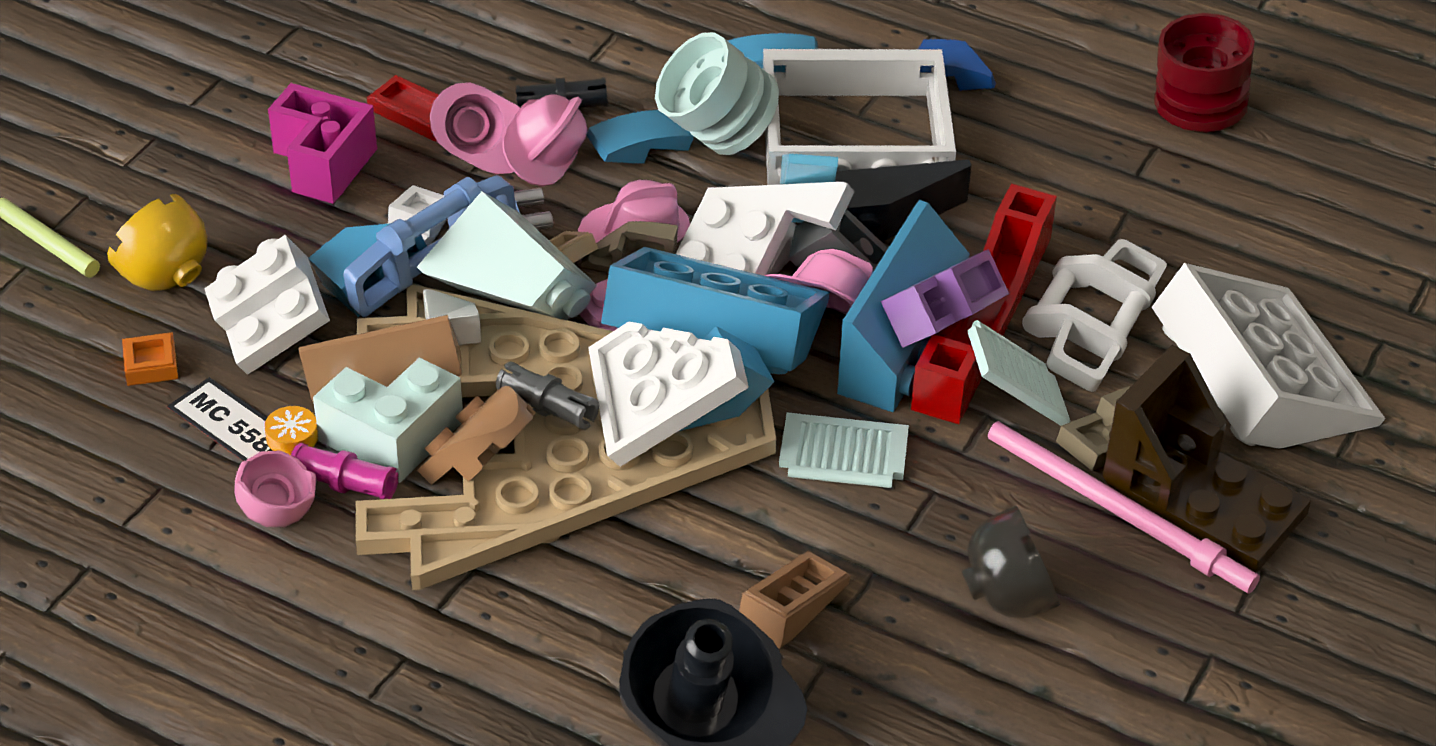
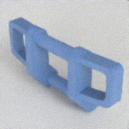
M499 175L478 183L472 178L466 177L445 190L443 198L405 221L397 219L376 233L377 241L344 271L343 277L349 305L362 317H366L397 293L410 287L413 284L412 279L422 273L417 266L440 240L438 239L408 258L407 249L415 245L416 237L447 218L450 229L481 191L493 198L496 197L498 201L516 210L513 186ZM382 265L384 278L364 292V281Z

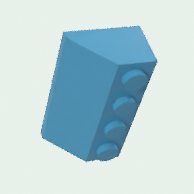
M918 200L842 323L837 394L890 412L895 411L903 395H912L915 366L931 336L902 348L881 301L968 259L970 253L928 202Z
M643 247L610 265L601 323L617 327L618 329L627 322L643 324L647 329L661 332L663 328L690 332L698 339H703L717 326L755 347L769 373L786 374L806 360L826 309L830 292Z

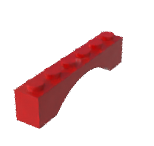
M1011 183L995 214L983 250L989 249L1009 294L973 315L961 319L938 333L931 335L915 366L911 403L912 411L960 424L982 379L967 330L972 327L974 321L978 320L1000 335H1004L1051 240L1057 196Z

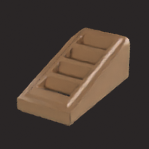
M806 551L743 592L739 611L774 641L778 649L794 639L849 584L851 575L812 552ZM803 576H805V577L811 579L812 581L818 583V585H815V584H813L812 582H810V581L804 579Z

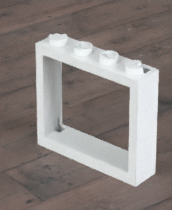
M763 49V70L775 78L779 88V96H927L933 146L781 145L779 106H777L770 124L765 129L768 185L780 184L782 155L785 154L838 157L837 171L955 161L956 148L942 50ZM773 65H786L785 72H774ZM920 66H934L931 67V73H920Z

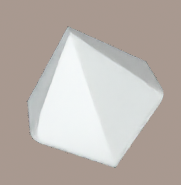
M423 290L426 319L448 315L459 345L481 342L480 317L474 303L434 290Z

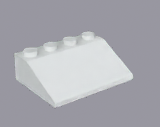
M1184 263L1152 306V309L1163 323L1162 329L1164 333L1175 341L1180 349L1190 353L1218 407L1230 422V429L1234 436L1247 445L1254 446L1257 444L1280 449L1377 427L1385 420L1383 414L1287 287Z

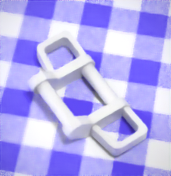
M1119 239L1104 256L1093 254L1062 257L1053 269L1054 278L1041 300L1027 311L1022 321L1024 329L1038 338L1056 337L1047 359V367L1087 391H1096L1112 362L1118 360L1123 355L1127 347L1126 337L1142 310L1147 309L1156 295L1155 286L1167 267L1166 262L1125 239ZM1123 260L1146 272L1150 277L1149 281L1119 266L1114 261ZM1090 285L1123 304L1109 326L1070 304H1061L1069 289L1088 287ZM1066 339L1103 358L1104 360L1100 367L1097 369L1089 368L1066 355L1063 350Z

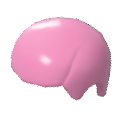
M281 450L261 451L240 464L234 487L236 502L248 519L265 527H287L298 522L309 511L315 498L316 475L308 471L299 459Z

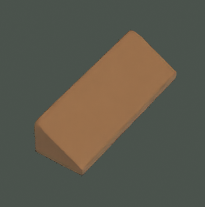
M448 315L299 347V354L313 404V396L345 367L386 387L419 357L458 377L462 374L461 350Z

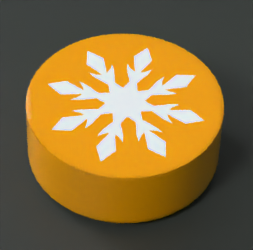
M286 406L272 412L265 421L266 441L273 451L281 450L291 455L297 444L304 443L313 447L318 440L316 417L310 410L304 407Z

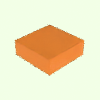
M173 332L122 339L127 386L178 379Z

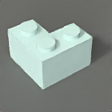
M420 357L388 387L345 367L313 396L318 441L339 452L341 450L353 452L359 460L396 468V472L399 475V483L430 455L424 448L445 427H448L453 432L461 424L455 418L463 409L461 378Z

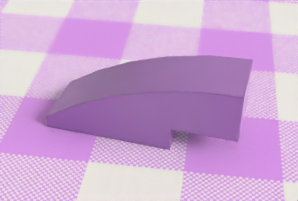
M989 249L896 293L881 301L903 348L973 315L1008 295L1009 292Z

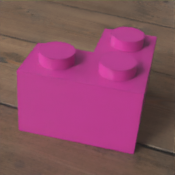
M290 83L268 109L273 152L288 157L291 187L294 193L334 204L377 150L373 105Z

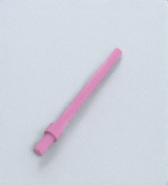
M1000 421L995 422L990 428L988 439L1191 559L1190 566L1209 577L1216 574L1248 594L1256 588L1260 575L1226 556L1227 550L1208 538L1202 541Z

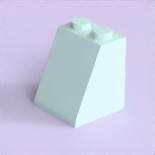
M482 191L417 266L423 274L461 291L530 312L564 320L577 316L586 308L591 299L589 294L597 286L518 211Z

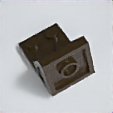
M1172 344L1116 401L1103 477L1109 487L1201 541L1205 538L1210 539L1227 550L1226 556L1257 573L1307 516L1311 499L1220 452L1226 420L1191 354Z

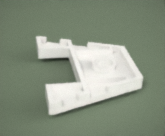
M844 182L708 188L676 254L746 272L766 275L793 218L837 230L854 191L848 183Z

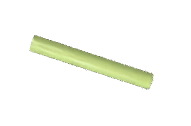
M0 198V218L84 276L91 278L98 273L100 263L8 199Z

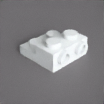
M286 235L279 239L263 241L258 246L257 253L239 266L231 265L224 267L217 274L216 281L205 288L214 321L226 331L235 362L247 375L330 321L308 257Z

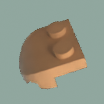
M510 386L501 387L485 402L476 396L455 416L461 423L453 433L448 427H445L424 448L431 456L417 471L432 485L454 467L469 482L501 448H505L533 419V415L536 412Z

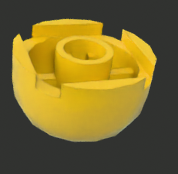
M170 194L174 202L165 205L158 198L136 212L116 234L122 241L117 252L111 247L108 249V262L124 278L138 287L150 291L170 289L177 284L180 287H184L194 281L202 270L200 263L205 256L208 243L204 222L187 201L178 194Z

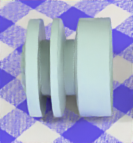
M715 32L701 33L681 45L664 65L656 84L655 100L659 111L686 131H690L694 137L719 155H732L750 146L770 124L778 106L779 88L772 75L745 57L744 53Z

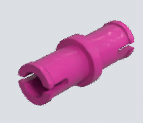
M299 443L291 453V456L299 459L308 471L315 473L316 481L329 484L332 491L346 493L349 490L379 497L380 499H391L397 488L399 475L396 472V468L359 460L353 452L341 450L336 454Z

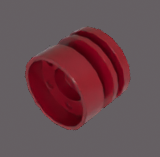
M1191 14L1171 21L1161 31L1158 42V73L1154 99L1158 113L1170 124L1192 131L1208 132L1223 130L1238 123L1247 113L1249 104L1250 76L1255 40L1251 31L1239 21L1219 14Z

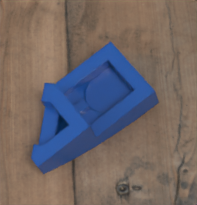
M926 39L922 41L918 48L942 50L945 76H955L959 90L994 88L996 85L993 73L965 41ZM920 66V73H931V67L934 66Z

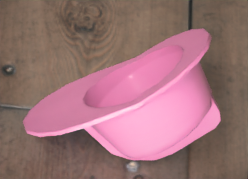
M457 83L444 89L435 99L430 113L431 131L437 142L451 154L483 171L496 175L514 172L508 165L503 153L502 138L506 128L520 107L473 83Z
M557 94L546 95L540 99L528 100L521 106L506 128L502 138L503 153L508 165L518 177L529 184L543 187L553 185L565 174L575 159L578 149L585 141L588 130L586 120L578 109L582 99L575 97L568 100Z
M636 180L622 187L614 203L601 206L586 215L580 223L578 232L592 233L597 243L629 221L658 222L678 225V243L684 238L690 222L688 215L678 206L677 191L674 184H662L652 180Z
M827 249L808 256L793 276L781 274H766L763 276L828 291L830 295L826 307L847 314L872 275L873 267L869 262L845 251Z

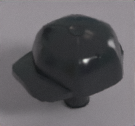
M699 599L680 603L659 614L652 615L641 624L636 633L633 634L627 650L623 651L624 656L619 679L621 705L632 722L659 746H791L803 730L808 708L803 692L788 671L782 666L780 650L774 641L755 623L732 605L720 599Z

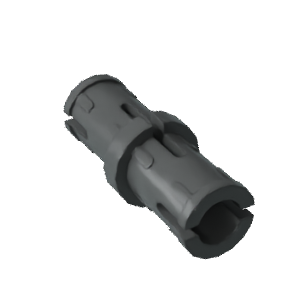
M511 361L504 366L506 370L513 373L510 374L501 369L497 376V390L503 386H510L541 416L553 415L577 426V428L586 430L591 425L583 417L594 422L598 415L599 402L596 398L586 396L561 384L562 380L550 374L541 376Z

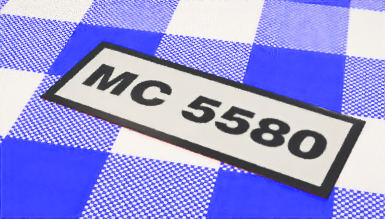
M210 377L167 406L242 461L248 460L261 451H273L266 441L264 426L267 417Z

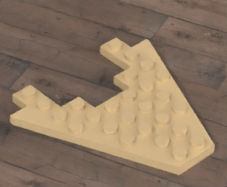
M415 284L407 288V316L357 318V334L426 320L423 290L425 289L434 290L474 303L480 317L481 342L459 345L462 362V374L459 376L461 378L462 397L492 396L497 391L496 380L500 370L503 369L510 374L513 373L506 370L504 366L511 361L541 376L548 374L556 376L562 380L561 384L597 399L588 347L613 332ZM767 389L739 417L678 431L621 467L607 456L600 410L594 422L583 417L591 425L586 430L577 428V426L556 416L549 415L545 417L535 413L533 419L514 438L515 454L494 455L469 482L463 477L464 495L356 501L357 555L411 552L412 590H421L538 544L552 543L564 534L776 453V435L769 390Z

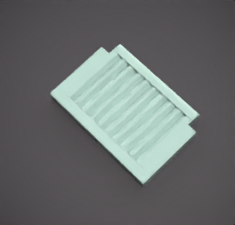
M974 321L972 327L967 331L981 376L1060 426L1069 423L1070 418L1056 377L1048 371L1046 363L980 321Z
M787 413L779 467L788 468V477L892 488L893 479L903 480L909 425Z

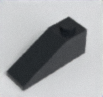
M970 159L845 170L837 171L835 182L848 183L853 189L854 194L847 210L881 241L890 239L898 234L918 200L928 202L938 215L967 202L972 165Z

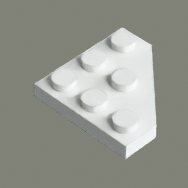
M627 322L588 347L607 456L620 467L749 388L740 350L728 339L713 337L711 341L698 339L690 332L663 328L660 332L649 330L640 323Z

